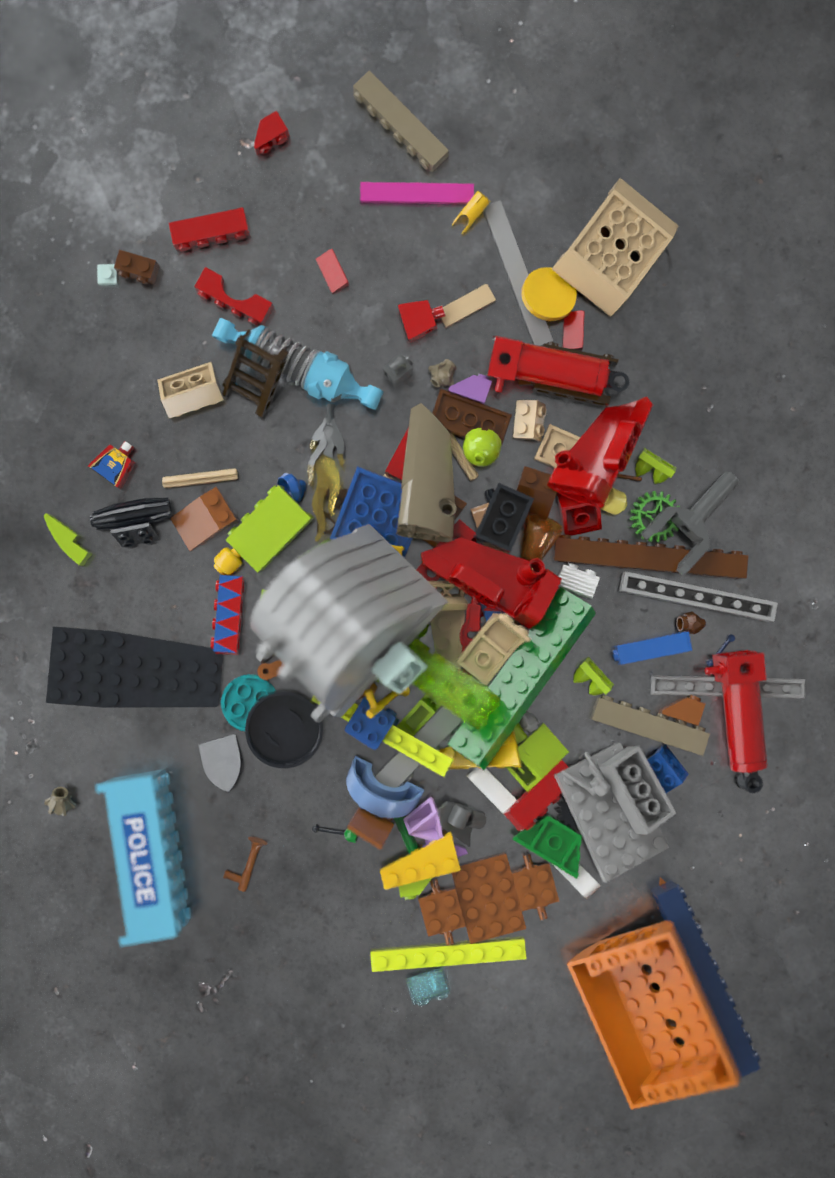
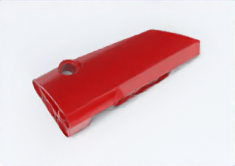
M463 537L421 552L422 563L425 567L480 603L492 609L497 608L528 629L532 628L543 618L562 581L561 577L545 569L544 563L538 558L528 561Z

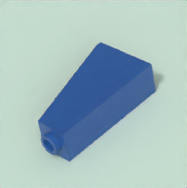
M689 631L616 645L612 653L614 661H618V665L693 650Z

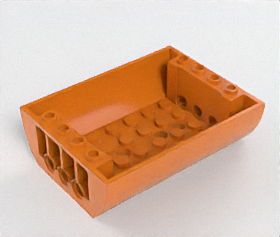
M664 921L600 940L581 951L567 963L631 1110L739 1084L740 1072L671 921ZM643 965H649L652 968V972H647ZM651 983H657L660 986V990H655ZM667 1019L674 1020L676 1022V1026H671L668 1023ZM676 1037L682 1038L685 1044L677 1043Z

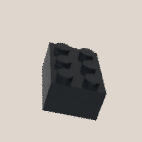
M498 483L474 538L506 553H510L534 498Z

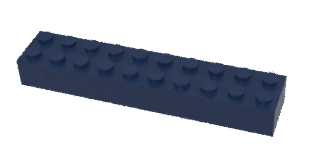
M670 880L651 889L664 921H671L674 924L741 1078L760 1070L758 1062L761 1059L751 1045L753 1042L749 1033L742 1026L744 1022L734 1008L736 1004L732 996L728 994L727 990L725 991L728 988L724 978L717 973L720 969L715 959L709 955L711 949L707 941H704L703 937L700 936L703 934L699 923H696L695 919L692 918L695 914L692 907L684 900L687 896L683 888Z

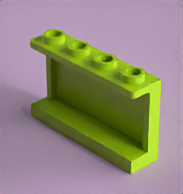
M282 485L273 486L267 492L268 496L264 500H259L254 505L255 510L251 514L247 513L241 519L242 523L238 527L234 526L228 532L229 536L226 539L257 573L262 572L314 519L310 513H307L284 490L285 488Z

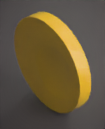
M550 267L539 268L531 272L524 281L521 290L522 300L528 311L535 317L545 321H557L566 317L573 309L577 298L576 289Z

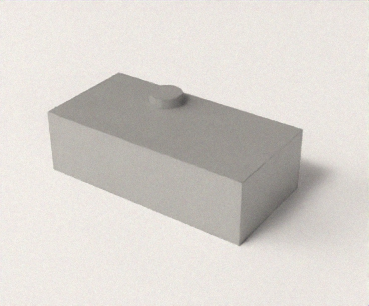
M640 746L626 747L599 766L636 834H649L677 814Z

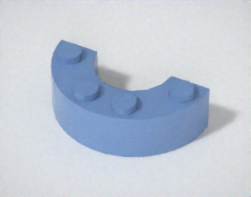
M357 756L354 757L347 774L346 784L351 797L360 808L381 818H399L414 811L425 791L424 789L408 781L400 787L385 786L373 776L371 770L373 764Z

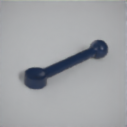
M732 634L728 635L727 641L716 654L722 653L730 642L735 641V636ZM713 658L707 661L709 667H713Z

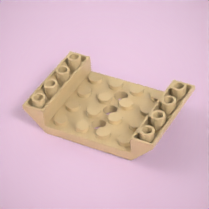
M621 178L612 187L607 198L569 249L562 254L552 268L555 273L610 317L629 298L670 243L678 228L675 222ZM602 227H606L609 230V237L601 235ZM618 239L624 242L622 250L618 249L615 245ZM633 251L639 254L637 262L631 260L630 254Z

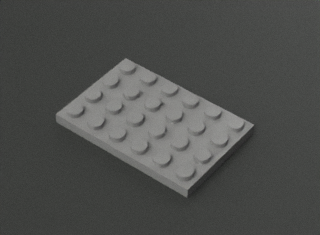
M621 742L615 743L590 756L601 774L599 766L622 751ZM587 758L565 769V771L590 787L592 786L590 782L595 776L589 768L590 763ZM562 771L554 775L603 882L612 880L669 848L660 826L649 834H636L611 788L603 796H599L597 793L592 795L587 789L564 775Z

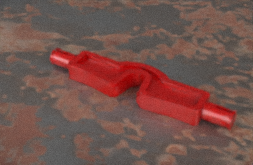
M473 597L471 603L467 605L466 621L460 630L462 652L473 639L468 636V632H479L481 629L482 605ZM463 668L462 677L470 678V673Z

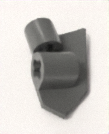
M446 801L437 809L441 827L447 832H451L455 838L470 847L472 829H482L486 824V816L483 812L471 810L461 804Z

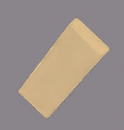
M485 284L444 306L445 317L440 319L445 328H448L496 302V299L488 284Z

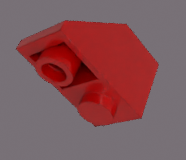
M277 110L260 120L254 142V149L257 155L261 153L266 154L271 150V147L276 144H283L290 137L289 131Z

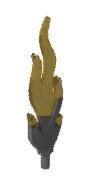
M327 404L326 418H324L322 424L314 433L309 445L310 450L313 451L319 443L310 457L307 468L310 487L313 485V472L315 469L317 473V487L312 499V508L319 524L318 533L315 538L316 542L321 539L326 528L323 510L325 494L329 488L328 510L330 516L334 517L333 508L340 490V476L333 458L335 447L337 448L339 464L341 467H344L345 444L342 434L335 424V405Z

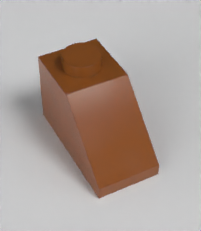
M690 695L689 698L683 697L661 708L659 713L699 726L705 703L700 702L701 698Z

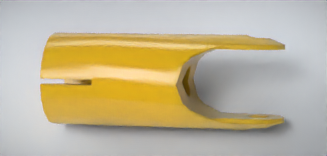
M477 191L455 218L452 226L456 224L461 216L467 215L469 223L461 233L464 234L491 201L483 193Z

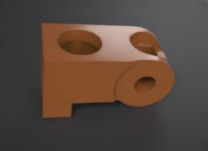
M280 660L261 664L257 670L258 676L263 680L279 676L278 672L284 664Z

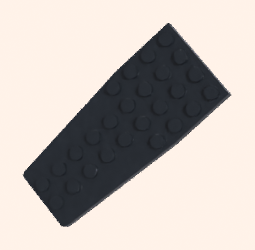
M53 626L46 703L102 708L218 707L221 698L224 654H215L211 647L114 631Z

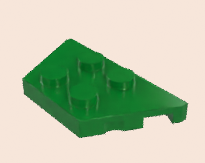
M546 815L535 822L529 830L524 829L513 836L512 839L572 877L578 878L582 836L551 816Z

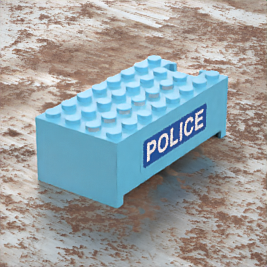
M166 769L114 777L96 785L97 793L105 792L126 925L127 936L119 938L120 946L177 937L182 927H185L189 919H191L190 907L187 908L186 904L188 890L184 888L183 881H185V871L181 869L180 865L182 852L178 850L177 846L179 833L178 830L175 831L174 823H176L175 811L172 812L171 804H173V794L169 792L168 788L171 781L169 773H166Z

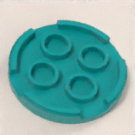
M254 674L242 675L232 680L224 689L221 697V709L228 723L234 728L245 732L247 716L255 702L265 694L276 691L272 683Z

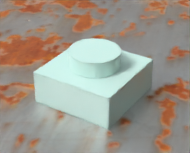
M115 264L97 265L99 285H118V273L114 269Z

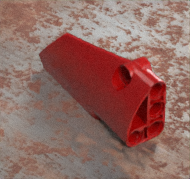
M648 397L624 405L605 407L569 451H560L555 456L557 467L554 468L547 483L548 487L577 502L599 508L604 507L618 473L625 470L651 412L653 404Z

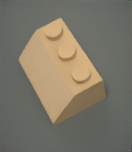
M212 362L158 380L161 402L169 418L179 417L184 413L196 411L202 407L223 401L221 388Z

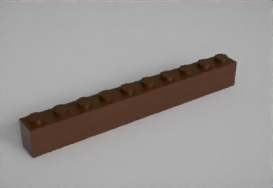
M560 535L559 538L556 537L554 540L553 562L679 573L676 570L678 564L690 550H685L686 546L674 545V548H666V544H655V547L647 546L646 542H636V545L628 544L626 540H617V543H611L609 539L598 538V541H590V537L579 536L578 539H571V535ZM712 549V552L706 551L686 574L746 579L749 555H743L742 551H731V554L724 553L722 549Z

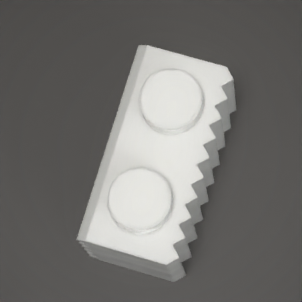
M572 563L563 564L559 573L562 581L558 588L562 587L570 593L590 600L593 599L600 577L596 576L597 573L586 569L585 572L578 570L579 566Z

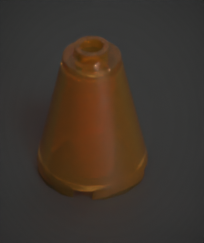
M528 514L525 519L520 558L528 561L538 558L542 561L561 535L562 526L549 517H546V520L540 518V514Z

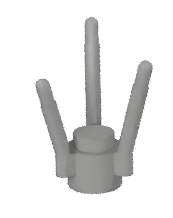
M587 752L584 755L590 763V770L595 776L590 782L591 787L567 771L562 770L564 775L587 789L592 795L597 793L599 796H603L611 788Z

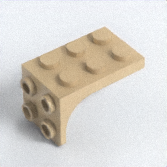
M493 613L455 662L487 686L510 655L522 643L530 641L531 638L527 636L529 632L521 626L512 624L514 620L507 614Z

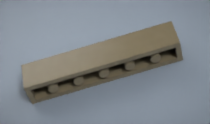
M370 70L353 85L355 99L359 103L363 102L367 106L368 112L372 116L376 115L380 119L381 125L386 130L390 129L394 133V138L399 143L403 142L407 146V151L412 156L416 155L420 159V164L426 170L429 168L434 172L449 157V150Z
M605 695L602 698H596L590 719L686 751L704 755L710 736L709 733L705 732L706 728L697 725L691 728L686 726L687 722L676 719L673 722L668 720L669 716L660 713L654 716L650 714L651 710L642 707L636 710L631 708L632 704L624 701L617 704L613 702L614 698Z

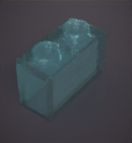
M443 967L406 979L413 1005L423 1006L428 1004L431 999L441 1000L450 993V987Z

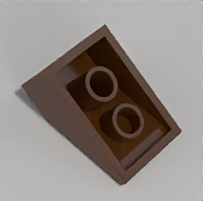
M526 466L522 470L516 490L534 498L521 528L542 534L557 492L547 485L551 474Z

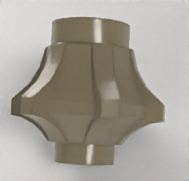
M445 359L440 364L429 366L428 370L432 378L430 380L435 387L442 386L444 388L447 385H454L453 376L457 369L456 365L451 360Z
M55 788L52 791L51 797L45 800V805L49 807V814L55 813L56 815L66 816L67 811L76 807V803L71 800L72 795L68 794L66 788Z

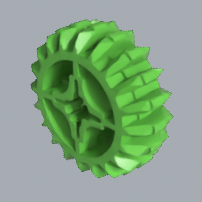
M652 491L651 497L648 492L645 493V499L640 496L638 498L640 504L637 502L633 503L637 510H630V513L636 514L630 517V521L636 520V523L632 524L631 527L635 528L638 526L639 528L635 533L639 534L646 528L642 523L641 516L647 519L650 524L654 519L652 515L655 513L659 514L662 511V504L666 507H674L673 504L676 503V499L670 502L671 495L668 494L663 498L664 492L662 491L658 494V497L656 491ZM656 502L652 511H642L647 503ZM670 518L667 522L669 523L668 527L662 532L653 534L648 539V542H652L653 537H655L656 543H659L660 536L663 541H666L667 535L669 537L674 536L671 530L677 532L679 528L675 526L671 521L672 518Z

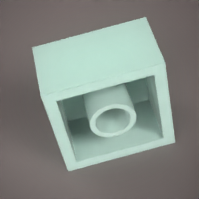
M399 641L390 647L389 652L383 658L376 661L371 670L386 687L401 694L428 666L413 650Z

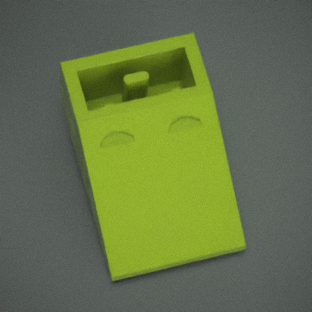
M543 723L518 745L522 768H515L514 766L506 768L528 792L569 751Z

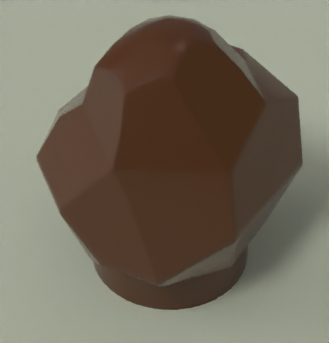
M691 611L683 616H679L676 625L678 631H689V634H697L706 626V621Z

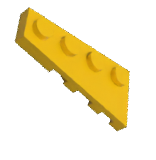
M514 730L487 767L506 768L514 766L515 768H522ZM451 747L440 749L441 753L454 760L449 769L478 767Z

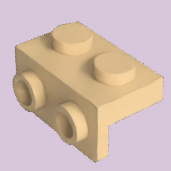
M517 400L513 431L514 439L542 441L544 417L546 416L544 403L538 400Z

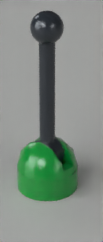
M318 825L312 827L314 833L320 831L344 835L347 841L357 843L358 835L349 829L339 831L320 828Z

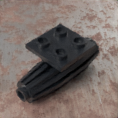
M168 497L142 498L115 503L93 511V516H90V523L96 530H111V534L121 547L130 548L140 543L151 544L153 541L159 540V536L150 524L172 517V504Z

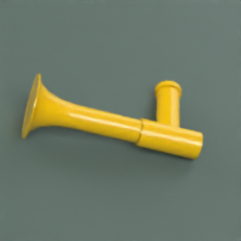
M409 687L401 694L392 690L378 702L375 700L372 689L365 690L364 694L371 707L366 711V715L369 718H373L397 696H408L410 693Z

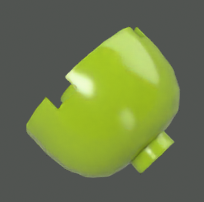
M482 428L473 429L465 436L463 453L472 465L478 467L489 466L498 459L501 452V439L498 434L490 429L488 431L482 430Z

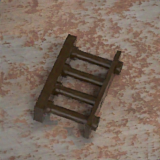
M248 329L244 335L240 334L235 342L237 348L229 374L222 384L224 387L222 395L226 396L231 389L255 402L257 406L255 414L262 417L271 406L289 352L282 349L278 354L273 355L249 342L252 331ZM246 349L269 361L271 368L268 369L244 355ZM241 363L263 374L267 380L262 382L240 369ZM237 377L259 388L262 395L258 396L235 383Z
M554 342L543 344V347L609 360L608 369L611 366L616 367L619 359H615V356L610 354L596 355L559 347V344ZM534 383L533 392L603 407L609 405L611 396H606V388L603 389L602 396Z

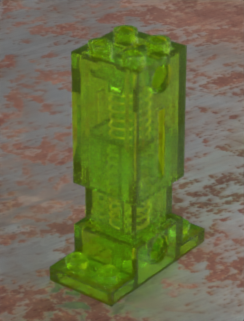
M427 624L407 646L428 666L415 679L413 685L479 731L488 722V716L491 712L498 708L501 698L437 652H434L433 655L429 653L430 648L420 641V638L425 636L430 624ZM377 678V679L375 680L376 682H378V683H380L381 685L385 686L384 683H383L379 678Z

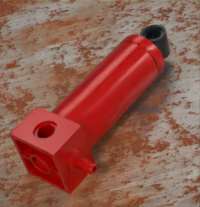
M497 335L495 337L488 371L489 376L497 378L495 392H502L505 380L514 381L515 379L596 396H602L604 388L624 391L629 386V377L624 372L608 369L609 360L523 343L522 340ZM508 353L511 360L504 363L501 361L500 355ZM617 376L624 377V384L622 386H615L614 379Z
M743 650L712 654L714 667L705 668V674H714L715 681L722 683L730 770L740 772L737 782L741 789L750 793H758L763 787V780L758 775V771L768 767L760 681L766 680L764 653ZM752 778L753 782L748 786V781Z

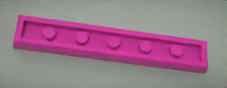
M360 182V203L467 204L474 196V184Z

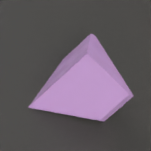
M432 797L403 819L409 835L429 841L438 840L443 837L438 810Z

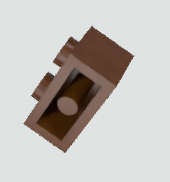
M119 250L114 269L119 276L127 279L129 277L135 278L138 282L144 284H155L160 268L156 260Z

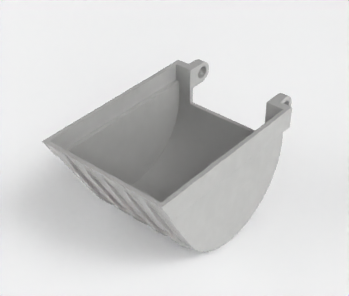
M368 524L356 528L351 534L325 542L307 551L284 569L269 585L256 604L251 617V629L263 642L257 649L256 658L261 663H265L276 655L284 664L278 672L279 676L284 681L295 676L321 703L311 714V717L317 723L325 719L330 713L334 717L341 718L378 678L371 670L376 661L383 658L389 652L390 647L399 641L408 646L448 601L391 544Z

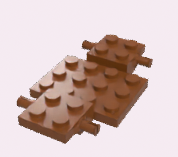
M503 853L459 865L461 871L452 873L454 887L440 890L438 879H434L435 886L433 879L430 880L432 892L426 896L418 897L428 937L444 934L446 945H450V943L452 945L454 941L451 932L455 929L466 927L470 944L526 929L522 911L537 909L540 920L547 919L545 907L559 902L549 862L533 865L531 854H527V856L525 854L523 858L526 867L511 871L507 854Z

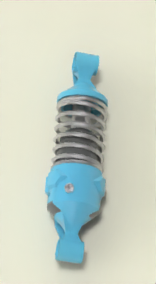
M220 318L212 336L224 343L235 344L239 335H244L246 331L238 332L234 328L235 325ZM264 325L250 330L252 332L249 342L273 355L278 354L282 349L289 352L280 378L285 375L287 382L293 380L296 386L301 384L302 389L308 391L310 396L317 399L324 398L332 403L340 399H359L361 404L376 410L384 391L372 385L361 387L354 379L351 365L339 360L337 355L317 349L310 351L308 345L302 347L301 342L294 344L292 338L285 341L284 334L277 336L276 331H270ZM273 334V342L271 344L268 342L269 337ZM282 338L281 347L275 346L279 339ZM246 349L244 354L257 363L262 358ZM264 359L262 366L267 368L269 361Z

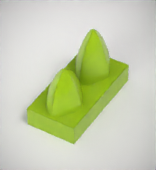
M645 447L641 451L636 464L637 477L646 474L655 467L653 473L655 484L662 483L669 477L672 478L676 472V467Z
M589 656L582 661L574 674V683H583L592 679L589 686V695H601L603 693L606 695L614 686L612 681Z

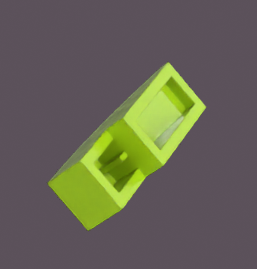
M46 513L44 515L46 524L57 544L74 562L84 566L92 553L77 543L81 536L52 515Z
M432 686L397 727L414 736L450 696L443 693L436 686Z

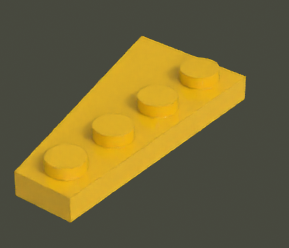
M451 832L438 840L435 839L425 847L413 851L408 856L381 868L380 874L384 889L461 871Z

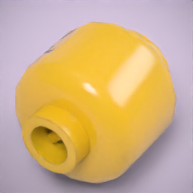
M225 547L214 557V567L222 575H233L242 566L241 555L234 548Z

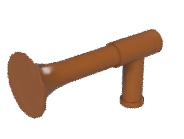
M248 837L251 841V851L242 876L231 873L228 870L225 871L223 878L239 883V891L246 892L257 854L263 845H267V842L263 839Z

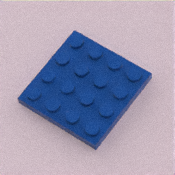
M357 466L330 539L334 540L351 534L356 528L370 524L389 544L403 546L402 556L405 558L412 538L397 535L402 483Z

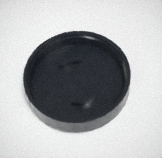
M285 689L269 692L258 699L250 709L245 725L246 741L256 758L266 765L283 769L293 768L308 761L318 750L323 736L322 721L317 723L311 717V714L317 708L316 705L304 694Z

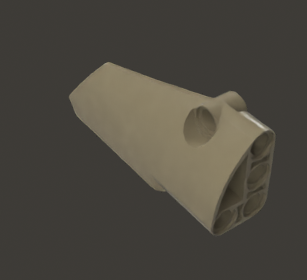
M420 403L411 408L397 535L407 538L450 542L453 540L456 513L451 437L442 423ZM443 510H449L451 514H444Z

